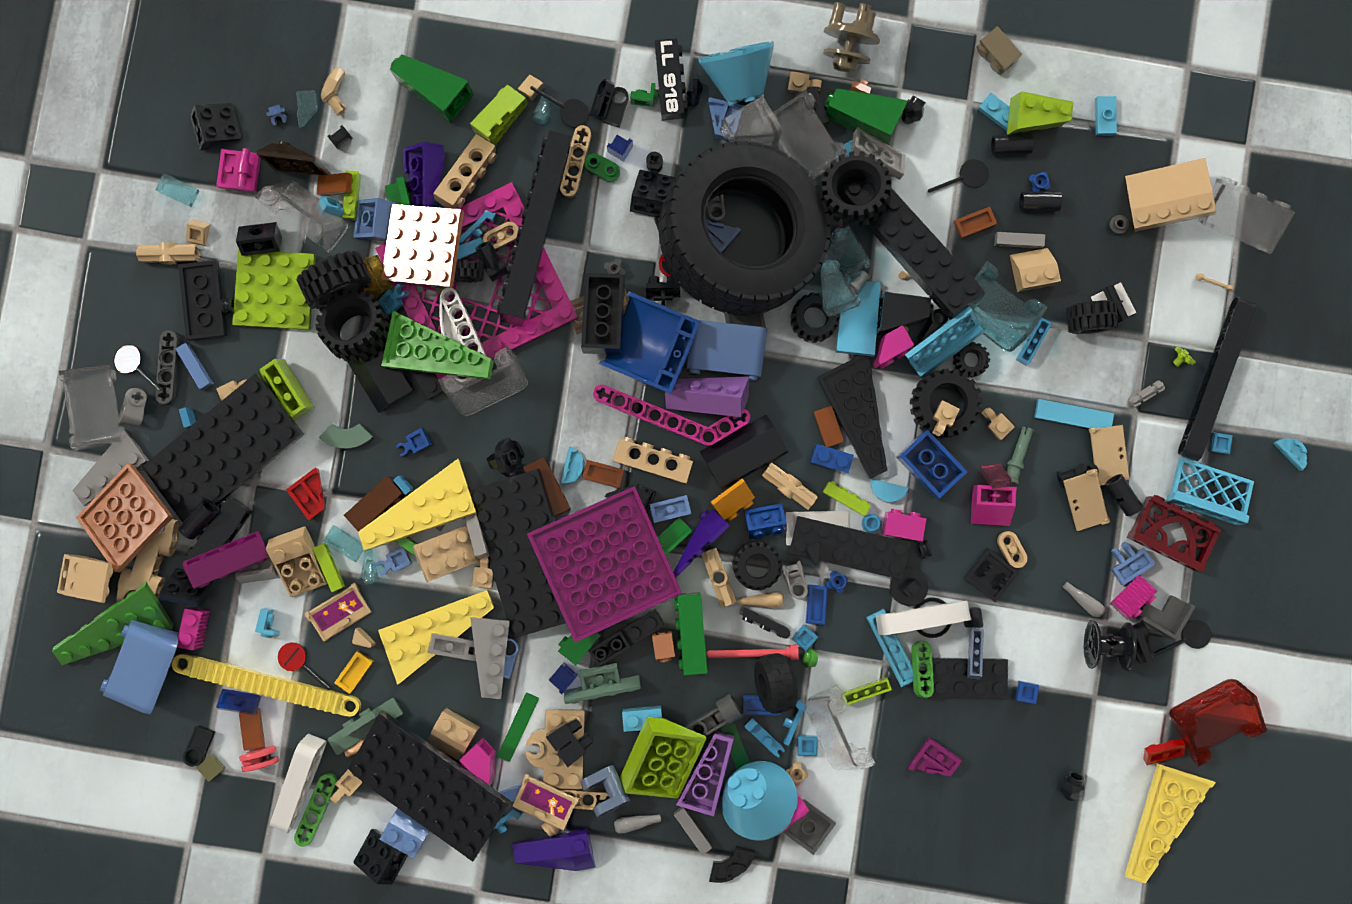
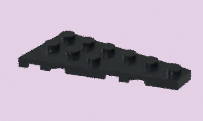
M860 355L818 376L817 379L868 478L872 479L887 471V464L881 437L882 433L872 380L870 357Z

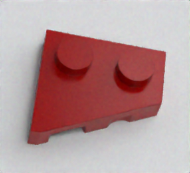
M315 467L286 489L308 520H312L326 509L318 468Z

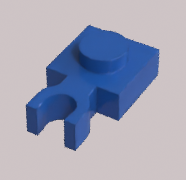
M420 428L405 436L408 442L396 445V448L404 447L405 451L400 456L405 457L410 454L411 450L414 454H417L431 446L432 443L425 429Z

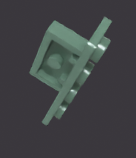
M617 663L579 670L582 687L564 690L565 704H575L589 699L595 700L599 697L633 692L641 689L640 677L636 675L620 679Z
M391 698L372 711L369 708L359 714L361 718L355 722L353 719H350L342 725L344 727L342 730L329 737L328 742L336 755L366 738L381 711H385L395 719L402 715L403 711L395 698Z

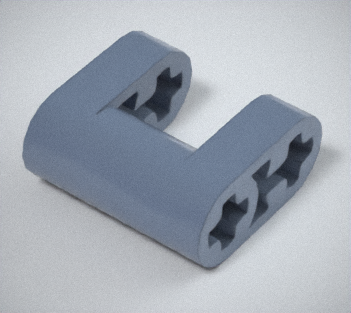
M614 765L608 766L580 782L584 791H589L601 784L604 785L610 799L593 808L597 818L603 817L630 802Z

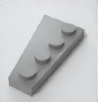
M124 430L73 489V492L83 506H87L127 463L133 464L136 469H139L149 461L128 430Z
M470 617L481 697L501 699L509 620Z

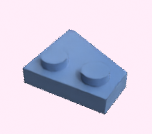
M709 97L708 103L715 138L734 142L744 111V105H728L727 101Z
M705 219L708 234L721 253L741 232V229L738 227L734 228Z

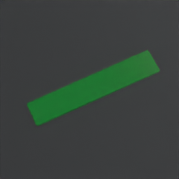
M526 692L497 757L508 762L511 761L539 700L538 697Z
M727 723L721 726L723 733L735 736L731 756L736 769L750 763L735 723L730 726Z

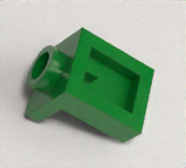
M651 83L650 93L640 89L631 91V105L653 107L654 101H658L659 94L655 83Z

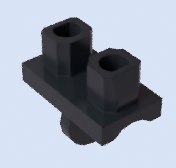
M650 276L648 283H646V298H654V301H661V305L665 306V301H673V297H680V283L673 276L667 277V283H659L658 276Z

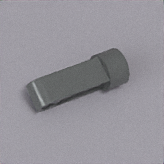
M728 694L716 702V707L683 727L695 732L694 725L701 724L704 727V731L699 734L707 736L726 723L729 726L742 719L744 715L733 696ZM713 713H714L716 719H717L718 722H719V723H717V724H716L715 720H714L713 717H712V714H713Z

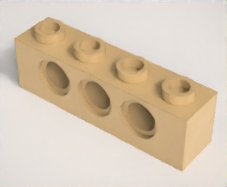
M476 134L433 193L435 201L446 208L460 209L465 202L466 195L468 193L471 194L475 189L476 181L485 175L486 167L489 163L492 164L497 157L496 146ZM477 157L482 159L479 162L473 161ZM465 172L471 173V175L467 177L463 176L462 174ZM454 187L461 188L459 191H452Z
M624 437V440L619 439L613 462L681 483H687L693 463L690 460V456L679 454V457L671 455L672 451L661 448L658 451L653 449L654 445L644 442L642 445L635 444V440ZM632 449L640 450L641 455L638 459L630 457ZM652 454L659 457V462L656 465H651L648 462V457ZM669 460L677 462L678 466L673 471L668 470L666 467Z

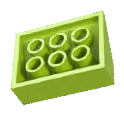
M646 717L620 776L625 793L678 799L706 741V737L669 720Z

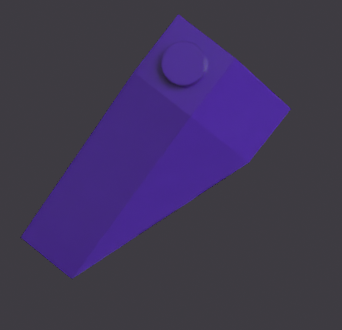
M422 142L403 148L404 173H408L409 177L407 188L411 189L412 192L411 206L432 207L434 201L433 193L438 187L444 166V145Z
M713 509L710 512L705 510L699 516L701 521L695 528L673 572L675 578L730 526Z
M588 828L560 833L552 837L545 836L512 843L516 864L570 871H580L596 867Z

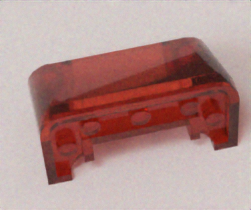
M1227 679L1178 704L1169 711L1172 723L1180 738L1185 742V747L1191 759L1198 767L1210 761L1212 755L1208 748L1239 732L1248 737H1256L1267 731L1257 696L1236 679Z

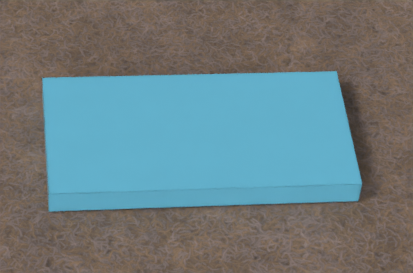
M842 279L841 292L846 288V284L853 279ZM866 281L860 288V292L854 295L846 306L840 304L836 353L874 357L881 282Z

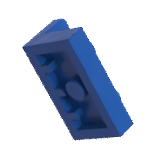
M782 503L744 510L750 539H761L768 535L778 536L787 532V522Z

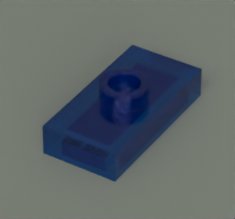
M222 689L216 708L256 715L261 696L253 693Z

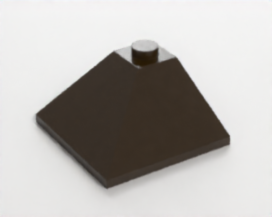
M279 141L278 144L271 143L257 150L256 155L275 171L318 176L331 174L316 157L291 146L288 142Z

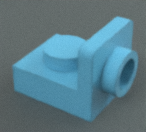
M260 609L255 632L261 633V637L272 638L279 635L280 630L269 628L274 622V609Z

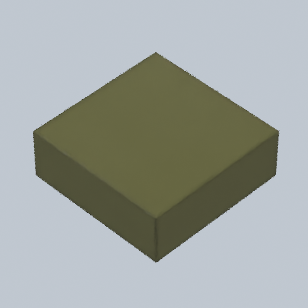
M211 754L196 768L210 782L225 769V766L214 754Z

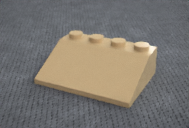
M1206 158L1125 176L1135 232L1216 215Z

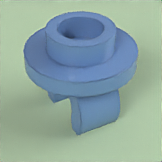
M275 105L268 108L269 112L266 114L267 116H272L271 122L273 125H277V116L282 118L283 123L287 121L286 115L282 113L285 111V107L280 108V105Z

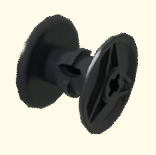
M1090 620L1085 629L1083 644L1084 658L1088 668L1094 669L1098 665L1101 655H1106L1108 658L1118 656L1123 670L1130 671L1134 666L1137 654V640L1133 625L1128 622L1122 625L1118 636H1113L1111 633L1104 636L1101 635L1097 622Z

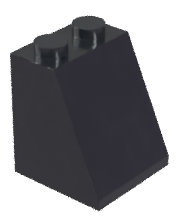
M884 292L879 298L876 336L887 334L902 325L910 327L925 321L933 313L934 305L931 303V298Z

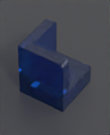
M616 135L611 144L608 143L607 152L624 162L633 148V140L629 138L627 141L621 136Z
M563 662L549 678V681L560 690L559 693L562 695L578 674Z

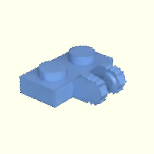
M1123 542L1121 546L1129 556L1128 558L1124 559L1116 548L1111 551L1119 564L1111 568V571L1121 585L1127 584L1156 565L1145 548H1141L1134 553L1127 542Z

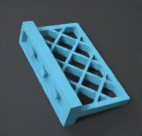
M969 306L905 355L911 366L923 379L982 335L984 330L979 325L973 310Z
M1181 457L1178 459L1171 493L1167 495L1166 503H1173L1182 508L1241 526L1247 524L1249 520L1247 511L1254 481ZM1183 464L1190 466L1193 473L1186 476L1182 470ZM1203 470L1207 471L1211 477L1206 482L1203 481L1199 474ZM1193 475L1196 476L1200 483L1195 488L1192 487L1187 479ZM1225 477L1230 485L1222 488L1217 478ZM1182 481H1184L1189 489L1186 493L1177 491L1178 485ZM1211 481L1214 482L1219 490L1211 494L1206 486ZM1239 482L1247 484L1245 493L1241 494L1235 484ZM1202 487L1207 497L1204 499L1199 498L1195 492L1196 489ZM1230 487L1237 496L1232 500L1228 498L1224 491ZM1220 493L1226 503L1222 505L1217 504L1213 496ZM1239 499L1242 504L1241 511L1236 510L1231 502Z

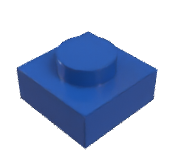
M1018 680L1015 700L1036 704L1039 685Z

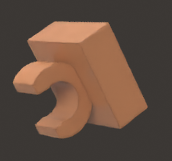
M861 78L860 83L857 81L853 82L850 91L869 94L871 88L866 86L868 81Z

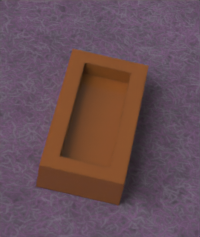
M352 174L319 175L317 195L329 196L351 193Z
M989 206L956 219L954 224L960 239L993 227L997 222Z
M832 406L814 411L813 414L824 446L830 447L844 442Z
M587 460L583 479L620 488L625 470Z
M260 708L240 711L239 719L244 751L265 747Z

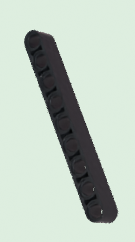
M1235 297L1230 304L1178 448V454L1199 461L1204 454L1256 309V304Z

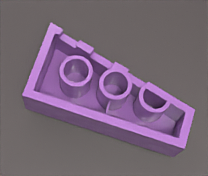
M749 377L678 379L672 393L665 392L666 409L741 417L749 398Z
M719 731L715 732L676 806L711 816L715 815L735 739L734 735Z

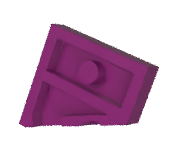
M928 737L909 763L908 769L952 776L962 762V759Z

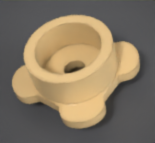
M795 762L792 768L786 770L794 781L795 786L800 785V782L808 777V772L802 769L799 762Z

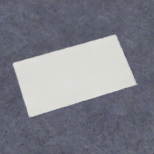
M849 511L786 512V545H791L797 516L849 528Z

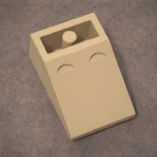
M305 526L269 539L266 551L290 597L327 584L312 549L315 547Z
M64 554L57 593L105 603L109 595V579L113 574L112 563L88 556Z

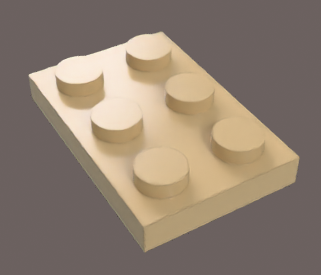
M467 525L412 546L426 582L480 561V559L478 560L475 557Z

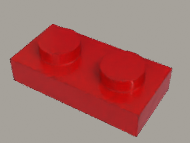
M1182 738L1169 740L1158 745L1152 744L1144 749L1143 759L1146 765L1184 756L1186 744Z

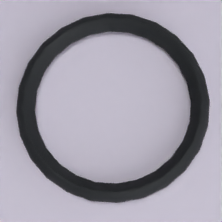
M929 597L917 604L914 609L920 608L921 605L929 601H935L940 604H946V602L939 598ZM947 624L946 628L937 634H928L921 629L917 631L925 637L937 638L946 634L952 624Z

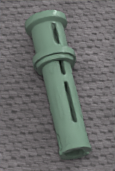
M1022 427L1012 460L1007 462L1008 468L1005 476L1002 477V481L1012 485L1019 484L1020 472L1024 470L1023 460L1034 432L1031 428L1026 429L1027 427Z

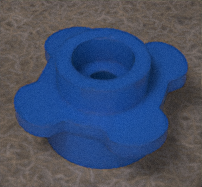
M1041 172L1037 175L1032 174L1029 177V181L1032 182L1033 192H1039L1043 189L1048 190L1051 186L1046 172Z
M832 571L826 586L828 589L836 590L837 593H842L848 579L845 575Z

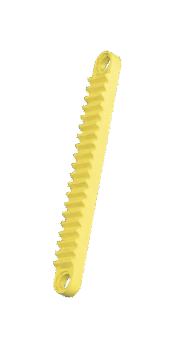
M183 653L175 656L172 660V668L175 672L191 678L218 683L219 685L234 687V689H241L242 691H249L250 693L348 717L356 715L361 709V701L352 695ZM181 658L186 659L188 662L185 669L179 667L178 663ZM348 701H352L356 705L353 712L346 709Z

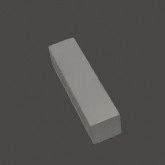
M997 232L995 234L994 246L1042 249L1045 246V234Z
M477 514L465 517L475 557L479 560L490 556Z
M681 807L674 812L675 818L700 853L703 855L712 849V844L687 809Z

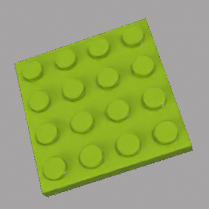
M238 250L232 325L311 330L312 309L308 306L296 279L303 270L308 269V266L315 265L316 255L272 252L242 256L240 250Z

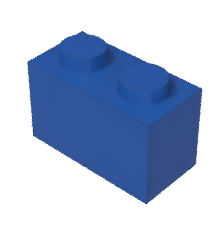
M815 444L809 463L848 474L854 455Z

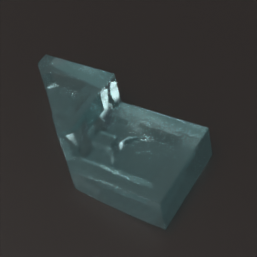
M316 90L296 91L298 110L296 111L299 127H304L318 111Z

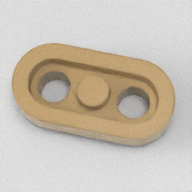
M506 222L486 232L483 242H491L493 238H496L497 242L492 245L495 250H498L517 240L519 227L513 222ZM514 230V234L509 236L508 231Z
M1010 531L999 534L997 544L1007 563L1015 568L1023 567L1027 562V554L1016 534ZM1006 537L1009 538V543L1007 545L1004 543V539ZM1015 554H1017L1019 557L1018 561L1016 562L1013 560V556Z

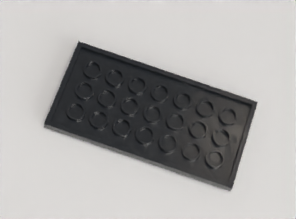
M255 373L145 463L142 468L183 523L202 499H208L218 505L304 434L259 373Z
M540 468L470 490L469 492L490 555L488 558L506 618L509 620L512 638L565 624L563 615L527 536V533L555 521Z
M381 711L378 714L348 768L363 784L472 862L480 853L511 800L385 711Z

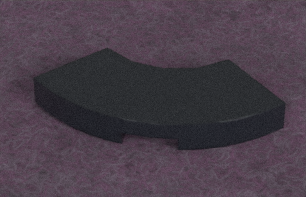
M736 846L729 858L722 861H713L709 882L722 883L731 881L744 873L754 859L755 850Z

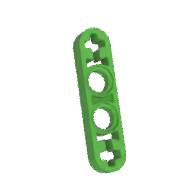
M333 773L324 774L317 782L294 836V841L298 846H307L315 837L329 805L330 798L336 789L335 784L338 780ZM330 778L332 785H329L326 791H319V789L323 790L326 785L324 780ZM318 795L323 796L325 799V803L322 806L317 805L315 802V798ZM308 814H315L317 822L314 824L309 823L307 820ZM307 828H310V830H308L306 834V837L308 839L303 841L301 835L306 831Z

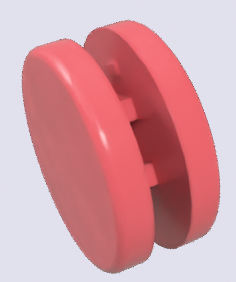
M267 746L241 754L239 760L242 761V772L254 771L278 763V756L268 757V754L277 751L276 746Z

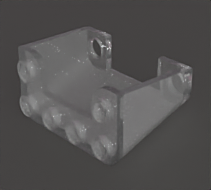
M1223 176L1221 179L1217 178L1212 188L1216 215L1199 218L1198 222L1272 254L1295 214L1294 211L1290 210L1291 205L1274 200L1272 203L1266 200L1268 196L1259 192L1254 195L1249 192L1250 188L1241 184L1237 186L1238 182Z

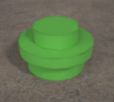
M808 649L807 652L803 653L802 662L806 668L815 667L818 662V653L814 652L813 649Z

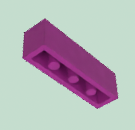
M256 531L183 562V567L192 587L202 588L207 586L212 580L223 579L231 572H239L246 569L250 564L261 563L269 555L259 531Z

